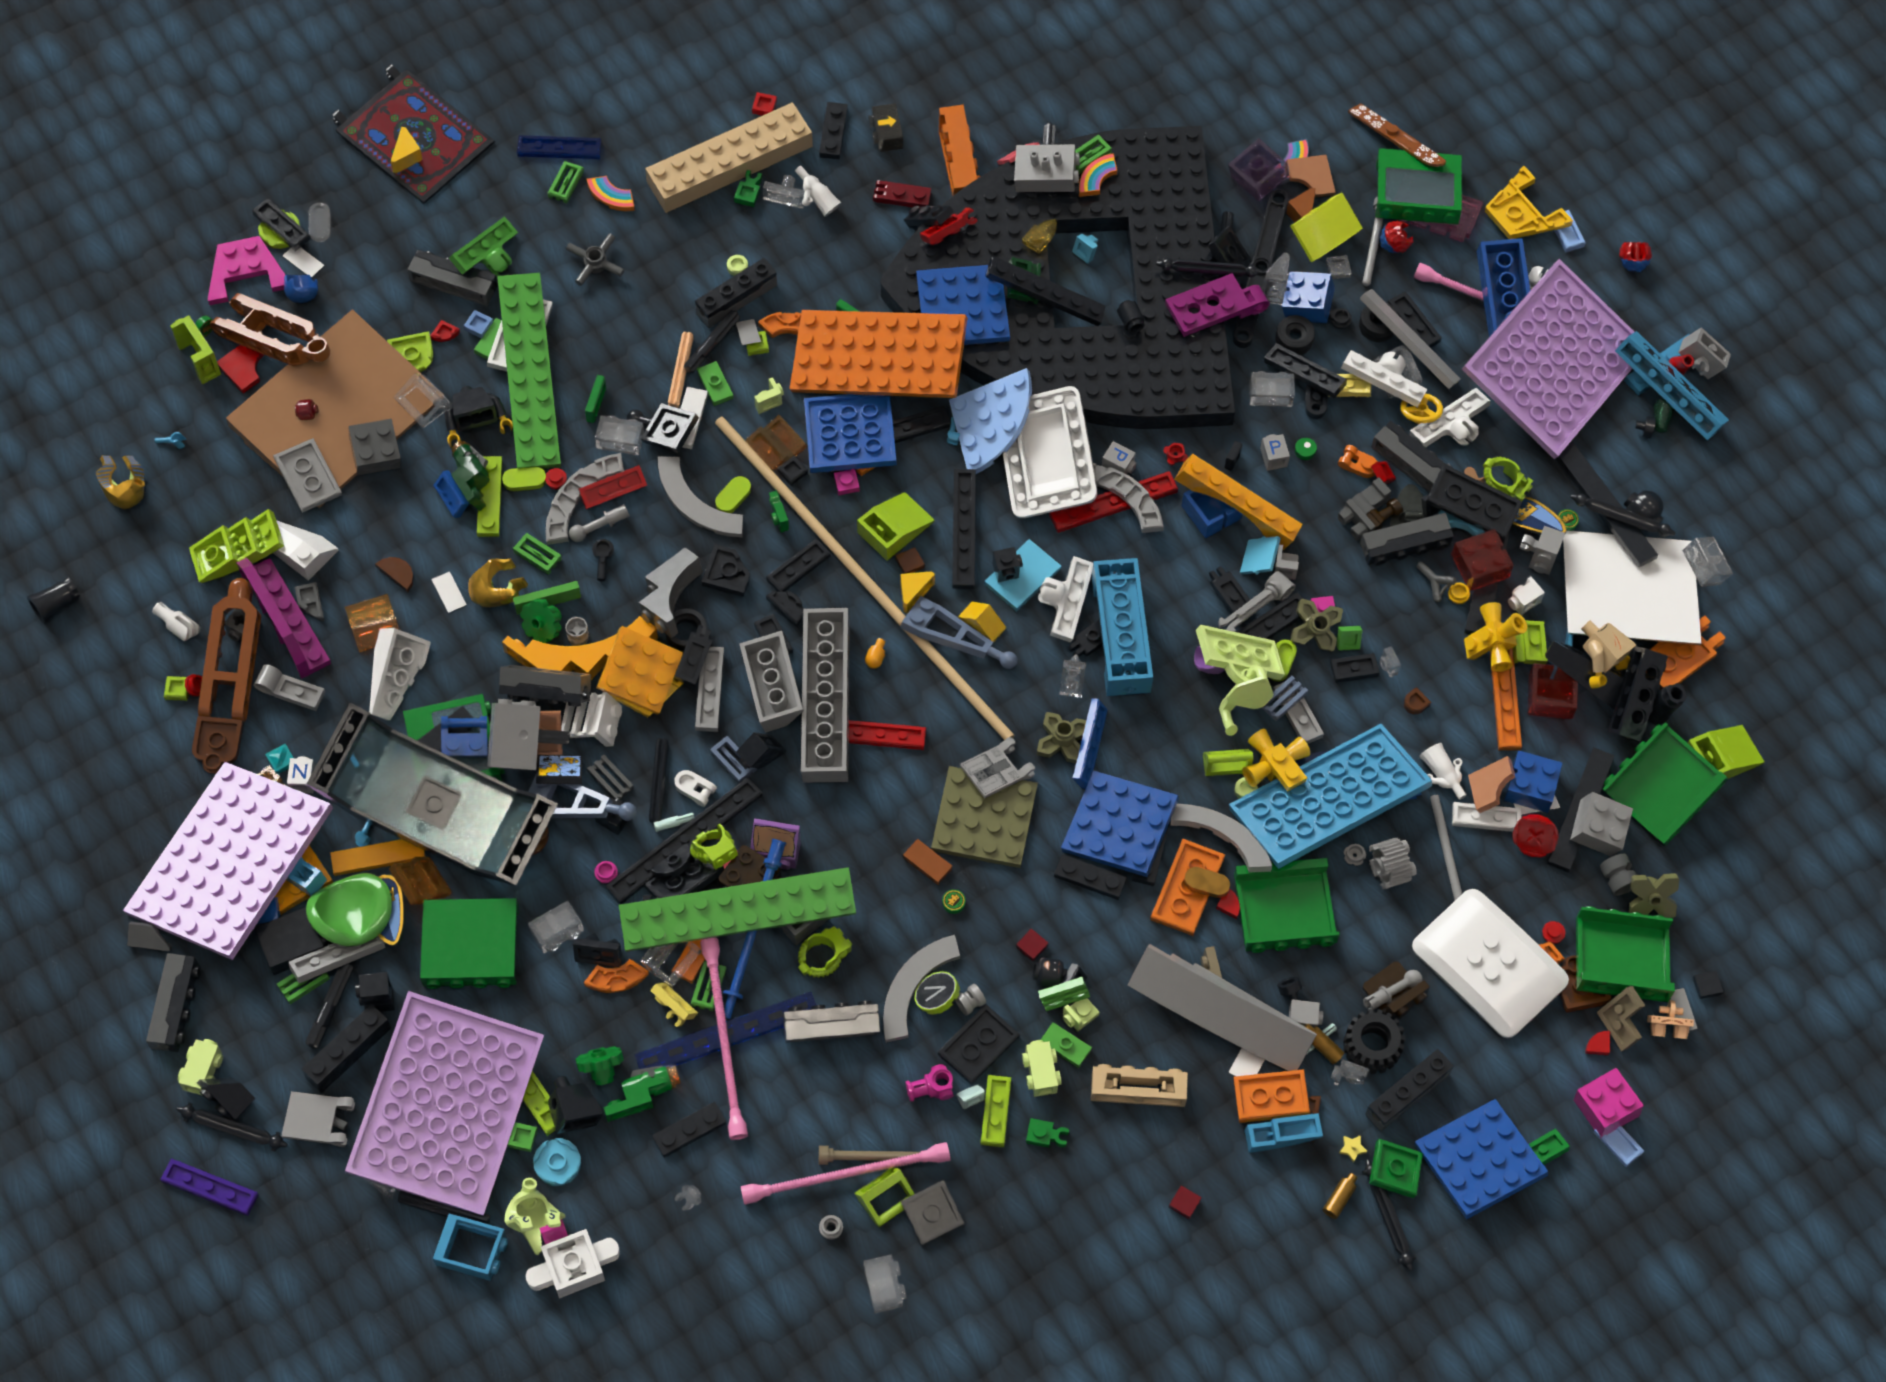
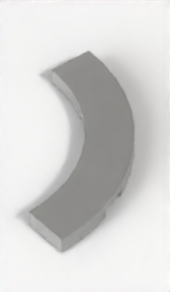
M621 453L599 458L587 467L579 469L559 489L551 503L546 520L547 545L569 542L568 529L570 518L576 505L581 500L578 489L623 472Z
M658 457V469L663 488L673 506L685 518L701 528L704 527L714 531L716 534L742 537L743 515L719 511L703 503L687 486L681 473L680 457Z
M1093 463L1097 487L1113 492L1132 508L1138 518L1142 533L1164 531L1159 509L1149 496L1148 491L1140 483L1115 468H1107Z
M1188 804L1176 805L1170 820V826H1188L1198 829L1203 827L1213 831L1214 835L1228 843L1231 842L1238 849V853L1247 866L1248 873L1271 872L1272 864L1267 852L1245 826L1222 813L1208 808Z
M955 935L942 938L922 948L897 973L890 986L884 1005L883 1028L886 1043L908 1038V1006L911 997L923 978L943 964L960 959Z

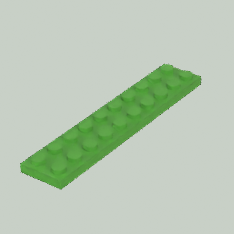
M540 273L497 276L517 469L540 467L542 469L561 468Z
M849 867L619 905L626 952L856 914Z

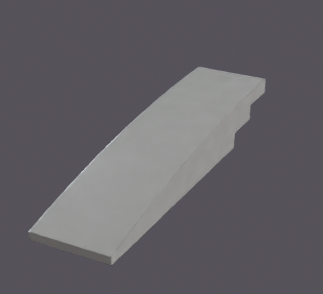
M1151 944L1147 946L1128 983V986L1184 1018L1288 1071L1299 1069L1317 1036L1315 1032L1197 963L1192 965L1175 954H1166Z

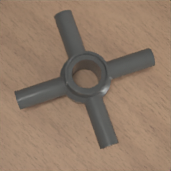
M608 234L599 247L591 246L587 250L572 243L567 245V251L584 259L585 267L575 280L576 284L582 286L591 273H600L604 269L620 277L624 274V269L608 262L605 255L615 240L612 234Z

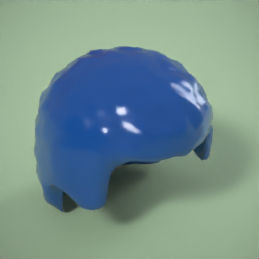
M285 275V295L292 302L307 303L316 297L318 281L315 279L314 282L310 275Z

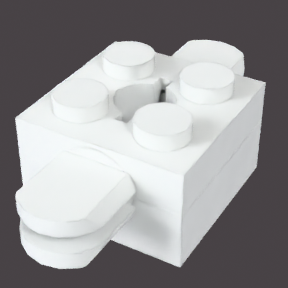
M587 1229L543 1245L541 1250L546 1262L529 1268L526 1273V1281L534 1291L554 1285L559 1298L603 1282L605 1279L601 1266L616 1261L619 1258L618 1243L613 1238H606L592 1244Z

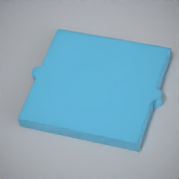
M1263 536L1262 538L1248 540L1240 573L1242 575L1252 573L1258 575L1261 572L1272 571L1281 538L1279 536L1267 538Z

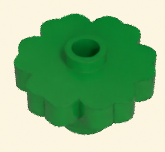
M539 598L523 606L520 616L524 621L521 626L528 637L533 636V639L536 641L548 643L559 636L561 631L559 622L562 616L557 607L549 606L546 599Z
M613 1046L590 1050L588 1053L579 1055L575 1061L579 1072H590L591 1078L595 1080L596 1085H605L614 1081L613 1076L615 1072L613 1066L619 1065L624 1061L621 1048Z

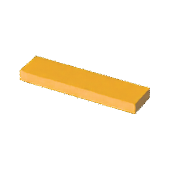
M402 839L330 852L334 876L426 859L423 849Z

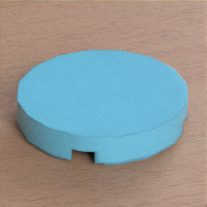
M563 1138L547 1140L535 1152L533 1157L534 1170L538 1178L544 1183L552 1186H562L571 1182L578 1175L581 1168V1156L577 1147L569 1140Z

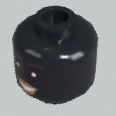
M1042 957L1039 962L1034 964L1032 979L1036 980V984L1039 987L1049 988L1061 984L1068 969L1064 968L1063 962L1059 959Z

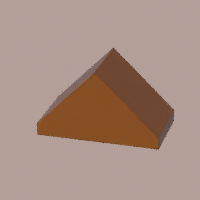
M1310 188L1288 201L1286 214L1294 223L1313 209L1316 188Z

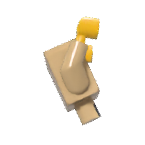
M1589 620L1581 630L1589 637L1583 648L1592 658L1593 672H1595L1596 676L1590 677L1589 684L1592 689H1595L1607 683V678L1602 672L1607 673L1614 666L1617 670H1623L1628 667L1630 661L1628 654L1636 647V644L1611 623H1606L1599 629Z

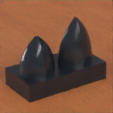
M593 933L584 939L575 938L573 942L575 962L620 967L622 963L621 945L616 939L602 942Z

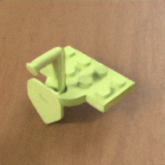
M1200 625L1196 629L1205 664L1224 668L1230 679L1236 683L1222 700L1219 707L1225 733L1232 736L1238 731V727L1234 724L1231 716L1233 708L1241 706L1258 709L1265 706L1274 695L1268 678L1281 680L1285 673L1274 640Z

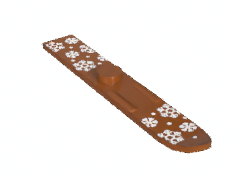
M1360 103L1348 110L1349 114L1421 162L1434 167L1446 164L1445 159L1363 104Z

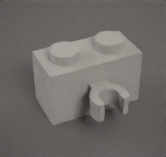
M1702 327L1682 340L1678 352L1681 356L1691 355L1694 358L1692 368H1696L1700 375H1704L1707 379L1726 369L1731 356Z
M1544 526L1539 541L1524 534L1519 548L1524 551L1534 552L1529 568L1534 569L1538 573L1550 575L1565 533Z

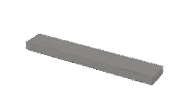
M1373 289L1365 292L1360 297V300L1448 389L1461 380Z

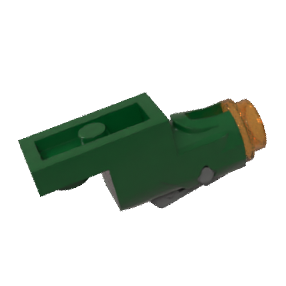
M460 441L452 447V457L458 469L451 475L467 501L481 511L486 507V504L482 499L484 495L480 490L490 480L486 470L488 461L469 443Z

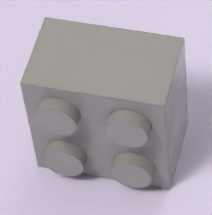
M1591 792L1580 800L1570 840L1608 856L1616 854L1624 847L1633 808Z

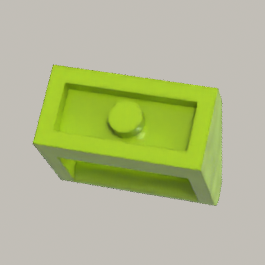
M1249 749L1203 752L1205 776L1243 774V767L1253 763V752Z
M896 1167L888 1169L854 1193L878 1227H881L904 1211L901 1203L898 1202L878 1216L870 1203L871 1200L897 1182L908 1195L906 1198L915 1194L901 1170Z

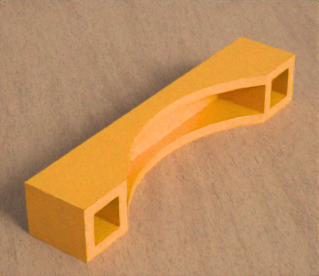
M1194 454L1183 463L1174 479L1191 491L1211 496L1235 508L1252 521L1266 538L1279 536L1281 538L1279 544L1283 545V550L1294 541L1302 526V523Z

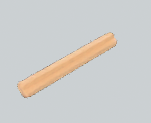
M691 332L682 333L668 398V405L676 408L680 405L687 372L684 364L690 358L693 343V334Z

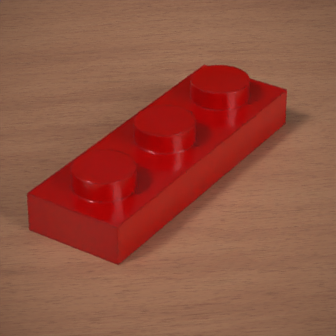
M638 465L579 488L578 491L587 510L647 486V483Z

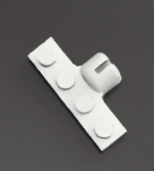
M1352 350L1349 352L1341 369L1418 408L1427 389L1402 376L1406 363L1401 355L1396 360L1393 358L1396 352L1384 353L1380 361L1376 363Z
M1475 388L1445 407L1441 417L1436 421L1421 423L1411 429L1410 436L1418 439L1425 448L1445 435L1451 436L1460 445H1469L1465 438L1473 442L1478 436L1479 429L1470 418L1489 407L1490 400Z
M1074 556L1066 581L1061 582L1047 577L1042 583L1038 600L1055 607L1057 612L1050 636L1068 642L1073 640L1092 574V562Z

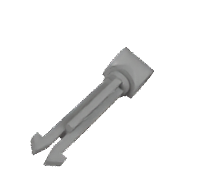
M1280 571L1275 572L1267 580L1265 588L1261 593L1226 619L1221 617L1218 621L1219 628L1230 624L1226 630L1235 632L1236 629L1234 628L1270 601L1279 600L1282 602L1288 598L1296 585Z

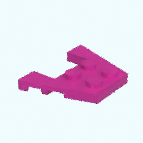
M260 236L217 245L208 294L209 305L229 302L226 283L268 274L272 292L284 290L285 273Z

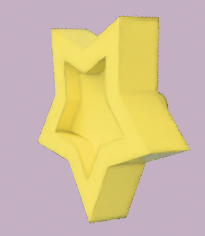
M1343 1136L1344 1147L1339 1152L1340 1154L1348 1155L1354 1163L1358 1155L1367 1153V1150L1361 1145V1136L1354 1139Z

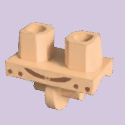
M1669 1000L1667 1006H1659V1013H1666L1667 1017L1647 1015V1022L1651 1023V1036L1665 1037L1666 1024L1674 1025L1673 1038L1687 1039L1689 1027L1694 1026L1693 1019L1674 1018L1675 1014L1683 1015V1008H1677L1674 1000Z

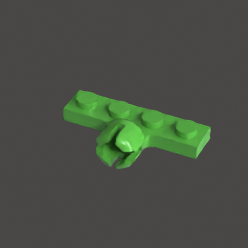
M504 216L452 254L449 260L462 275L478 263H483L494 275H500L498 272L502 273L512 263L511 257L502 248V245L515 237L518 231Z

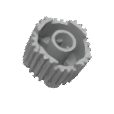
M1392 838L1369 846V851H1373V859L1370 860L1369 865L1371 866L1372 874L1375 877H1380L1382 889L1409 882L1412 879L1411 876L1416 875L1415 864L1410 862V857H1408L1410 848L1406 840L1400 841L1398 838Z

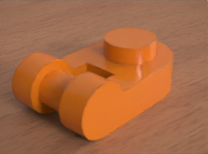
M1347 445L1344 449V456L1340 457L1338 461V466L1361 477L1371 478L1375 476L1371 465L1378 461L1373 456L1359 451L1355 446ZM1351 459L1357 460V463H1353Z

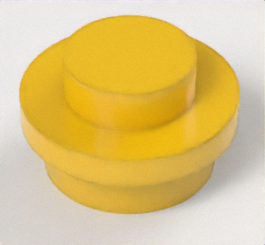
M1455 583V585L1450 586L1448 597L1453 603L1463 604L1468 601L1470 590L1464 583Z

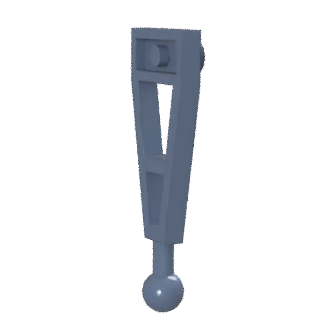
M922 596L914 604L900 628L920 638L983 659L989 655L999 660L1005 669L1014 668L1018 661L1017 656L1013 652L1007 651L1003 653L993 648V642L942 606ZM937 616L959 632L955 637H951L927 629L933 618ZM967 636L978 645L963 641V639Z
M535 776L528 791L550 800L557 785L578 793L571 808H556L551 818H606L608 813L618 814L621 819L629 821L637 813L636 807L632 803L612 804L613 801L609 797L579 784H536ZM587 798L601 803L599 808L583 807ZM523 803L520 811L522 813H529L532 805Z

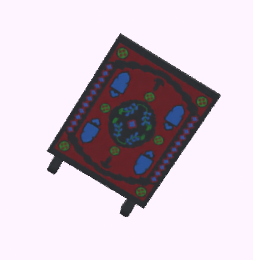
M389 65L385 68L387 71L386 75L393 81L349 119L341 111L336 110L332 113L333 121L339 125L336 132L425 204L494 144L495 141L406 69L400 74L393 65ZM401 127H406L421 149L422 161L398 173H393L391 158Z

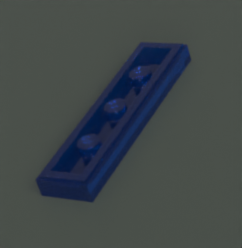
M519 135L517 157L600 159L602 141L601 138Z

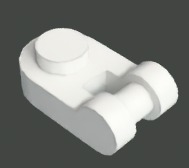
M683 770L675 777L677 791L694 800L702 807L706 806L709 801L708 797L710 794H714L717 789L712 782L689 770ZM698 786L703 788L701 793L695 791Z

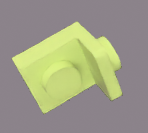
M773 377L769 379V390L762 391L754 396L755 408L759 414L782 405V395H784L780 383L776 384Z
M1086 998L1075 1002L1071 1006L1066 1005L1063 1009V1019L1070 1028L1074 1027L1078 1032L1098 1017L1100 1012Z

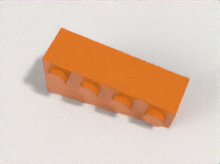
M964 104L939 108V136L952 196L980 178V175H976L978 170L977 160L973 158L974 148L972 141H970V129L966 120Z

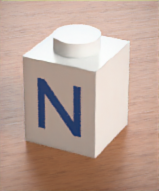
M303 756L297 759L290 758L287 779L288 787L303 793H313L314 790L307 786V782L316 767L313 759Z

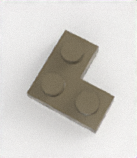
M1633 986L1624 989L1597 1011V1014L1608 1031H1610L1611 1036L1621 1051L1629 1049L1642 1038L1630 1017L1642 1009L1645 1004Z

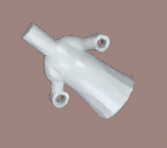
M801 165L795 170L803 180V190L805 193L802 204L804 206H809L814 201L824 217L839 207L841 202L831 193L827 186L819 182L818 178L809 175Z
M1442 743L1435 744L1421 753L1419 758L1437 776L1435 778L1431 774H1427L1432 780V784H1439L1442 788H1452L1459 800L1466 797L1467 794L1460 786L1462 779L1460 772L1462 760L1460 758L1455 759L1452 763Z

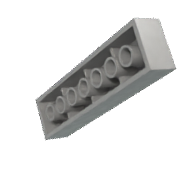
M848 608L804 609L802 707L804 711L802 712L801 775L803 783L848 782L850 643Z

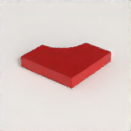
M239 345L218 360L217 363L219 369L242 393H245L260 382V378L256 373V367L264 354Z

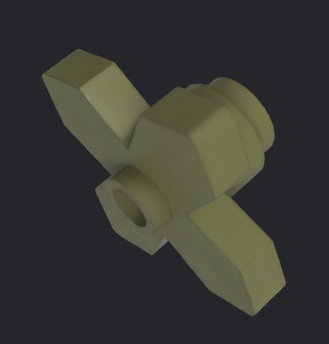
M1299 600L1296 613L1304 621V624L1292 630L1290 641L1295 644L1304 645L1314 637L1320 650L1334 651L1337 638L1331 632L1330 627L1341 622L1343 609L1329 606L1323 612H1318L1314 601ZM1314 622L1319 624V629L1315 626Z
M1046 712L1043 728L1049 735L1039 739L1037 755L1050 758L1061 750L1067 762L1076 764L1080 750V744L1077 741L1083 737L1086 720L1076 718L1070 723L1069 721L1062 720L1059 714Z
M1676 873L1663 874L1658 880L1646 875H1633L1631 877L1632 892L1639 897L1629 903L1628 913L1638 912L1642 915H1648L1655 909L1659 915L1665 918L1676 917V902L1669 897L1679 889V878Z

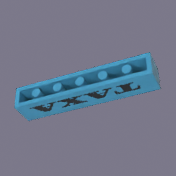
M1637 331L1629 335L1615 350L1627 364L1706 440L1713 437L1729 421L1721 411Z

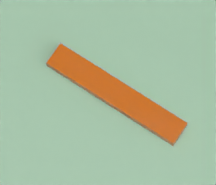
M1513 648L1507 651L1513 667L1502 672L1491 670L1498 751L1522 749Z

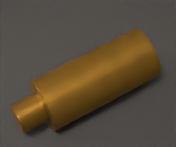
M1309 1023L1304 1026L1317 1034L1312 1045L1328 1061L1335 1064L1342 1058L1344 1051L1317 1026L1313 1028Z
M1349 1173L1347 1178L1340 1180L1322 1209L1327 1216L1333 1219L1339 1217L1357 1188L1354 1184L1357 1180L1356 1175Z

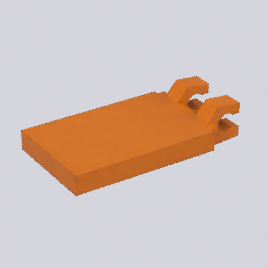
M1706 616L1699 619L1701 633L1708 629L1711 623ZM1718 632L1708 641L1701 636V644L1661 640L1649 649L1668 656L1666 669L1660 680V689L1662 690L1665 686L1674 685L1675 683L1680 684L1716 657V649L1724 644L1726 637L1721 632Z

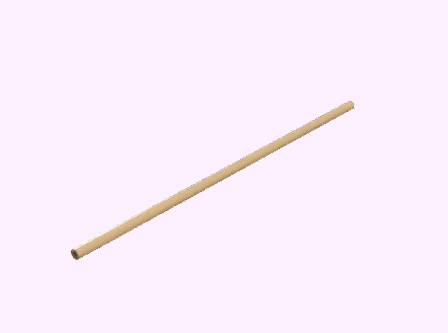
M724 417L718 418L715 422L717 427L770 485L777 490L781 497L897 624L901 626L903 619L906 617L727 420ZM904 630L1003 740L1008 737L1014 738L1015 735L928 640Z

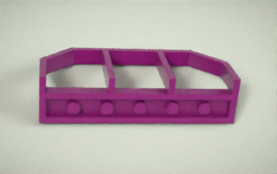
M247 558L236 562L242 578L248 579L253 587L262 613L267 612L271 618L279 642L281 644L285 643L300 678L302 679L331 664L329 657L272 560L268 558L254 566Z

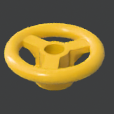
M1426 393L1418 408L1415 406L1407 407L1408 402L1402 400L1400 405L1402 414L1408 420L1417 424L1434 422L1443 413V405L1440 400ZM1428 401L1435 404L1437 407L1436 413L1428 408Z

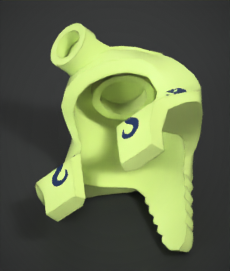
M526 1178L523 1180L521 1191L513 1197L507 1207L505 1223L508 1227L521 1232L533 1252L539 1255L542 1251L539 1228L546 1225L550 1228L560 1227V1220L565 1218V1214L558 1211L547 1201L542 1193L536 1190V1180Z

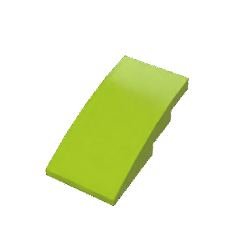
M267 509L254 519L250 520L245 517L230 528L222 525L189 547L198 580L204 583L239 570L236 562L247 558L253 564L282 548L284 543L274 512Z

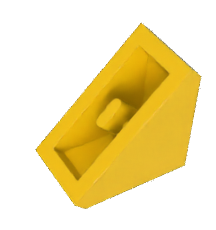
M401 127L391 158L393 173H398L422 161L421 149L406 127Z
M931 571L901 574L903 611L906 614L909 613L920 596L923 597L935 584V573Z
M971 602L958 616L959 619L990 639L993 643L1006 629V626L990 604Z

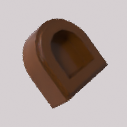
M1416 687L1406 695L1404 708L1411 714H1420L1430 707L1432 702Z

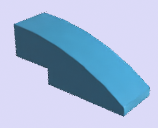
M302 857L286 879L309 896L318 891L327 881L319 869L304 861Z
M1319 1113L1272 1119L1271 1122L1249 1124L1245 1129L1249 1153L1292 1146L1323 1137Z

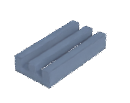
M1291 676L1273 692V697L1261 708L1275 721H1278L1308 693V689L1303 688L1302 684L1299 681L1296 682L1295 678ZM1290 685L1293 686L1283 696H1281L1273 705L1268 707V705L1272 703L1280 694H1282ZM1296 690L1299 692L1277 713L1274 712V710L1278 706H1280L1288 697H1290Z
M728 736L710 749V753L738 783H741L744 778L749 777L750 773L757 771V768H747L745 770L724 747V745H727L741 758L736 752L739 748ZM718 750H720L729 759V761L741 772V774H739L727 762V760L718 752Z

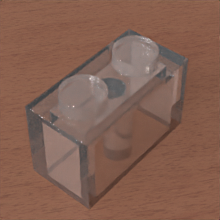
M1251 372L1249 383L1250 405L1292 407L1295 397L1294 374L1286 372Z
M600 416L595 435L596 448L639 455L642 444L641 437L644 434L643 423L635 419L625 420L615 416Z
M1714 537L1695 538L1682 550L1701 587L1720 585L1733 574Z
M569 901L562 903L528 923L529 931L543 954L548 951H555L563 942L568 939L573 940L584 931L582 921Z
M892 1254L863 1261L874 1314L903 1307V1299L906 1298L904 1285H899L897 1276L901 1275L898 1261L893 1262Z

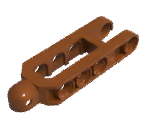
M236 293L229 303L238 314L245 316L244 320L241 323H237L230 319L225 320L215 317L210 323L211 329L218 336L291 366L307 363L309 360L323 362L330 356V348L326 340L315 333L316 330L313 322L240 293ZM266 326H270L305 340L308 344L306 347L300 343L287 345L280 342L277 338L272 339L263 335L261 331Z
M244 578L234 579L229 585L228 596H225L212 608L198 716L211 717L213 702H216L218 684L235 686L232 719L246 722L262 615L252 604L253 587ZM232 609H242L245 613L237 673L218 671L219 660L223 655L221 652L222 639L226 634L224 631L226 614L228 615Z

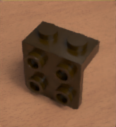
M743 845L737 851L738 856L729 862L719 876V882L726 887L762 882L766 871L765 864L763 863L765 857L748 846ZM781 868L775 871L773 880L781 878Z
M1395 961L1363 984V990L1369 996L1377 992L1381 986L1389 988L1403 980L1407 971L1398 961ZM1423 980L1415 987H1408L1392 996L1391 1003H1384L1378 1008L1383 1010L1382 1013L1384 1015H1387V1013L1392 1014V1020L1397 1017L1401 1018L1409 1012V1008L1413 1005H1419L1427 999L1430 986Z

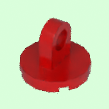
M1530 814L1523 816L1516 822L1512 837L1514 844L1520 848L1519 850L1523 854L1531 857H1543L1555 850L1559 840V833L1555 824L1547 817Z

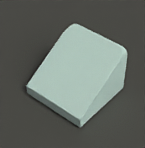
M974 1085L957 1093L956 1096L962 1108L966 1109L984 1101L985 1091L980 1086Z

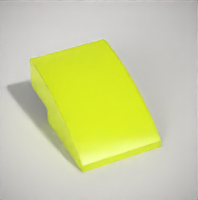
M1343 193L1331 197L1290 226L1310 262L1322 257L1363 229Z

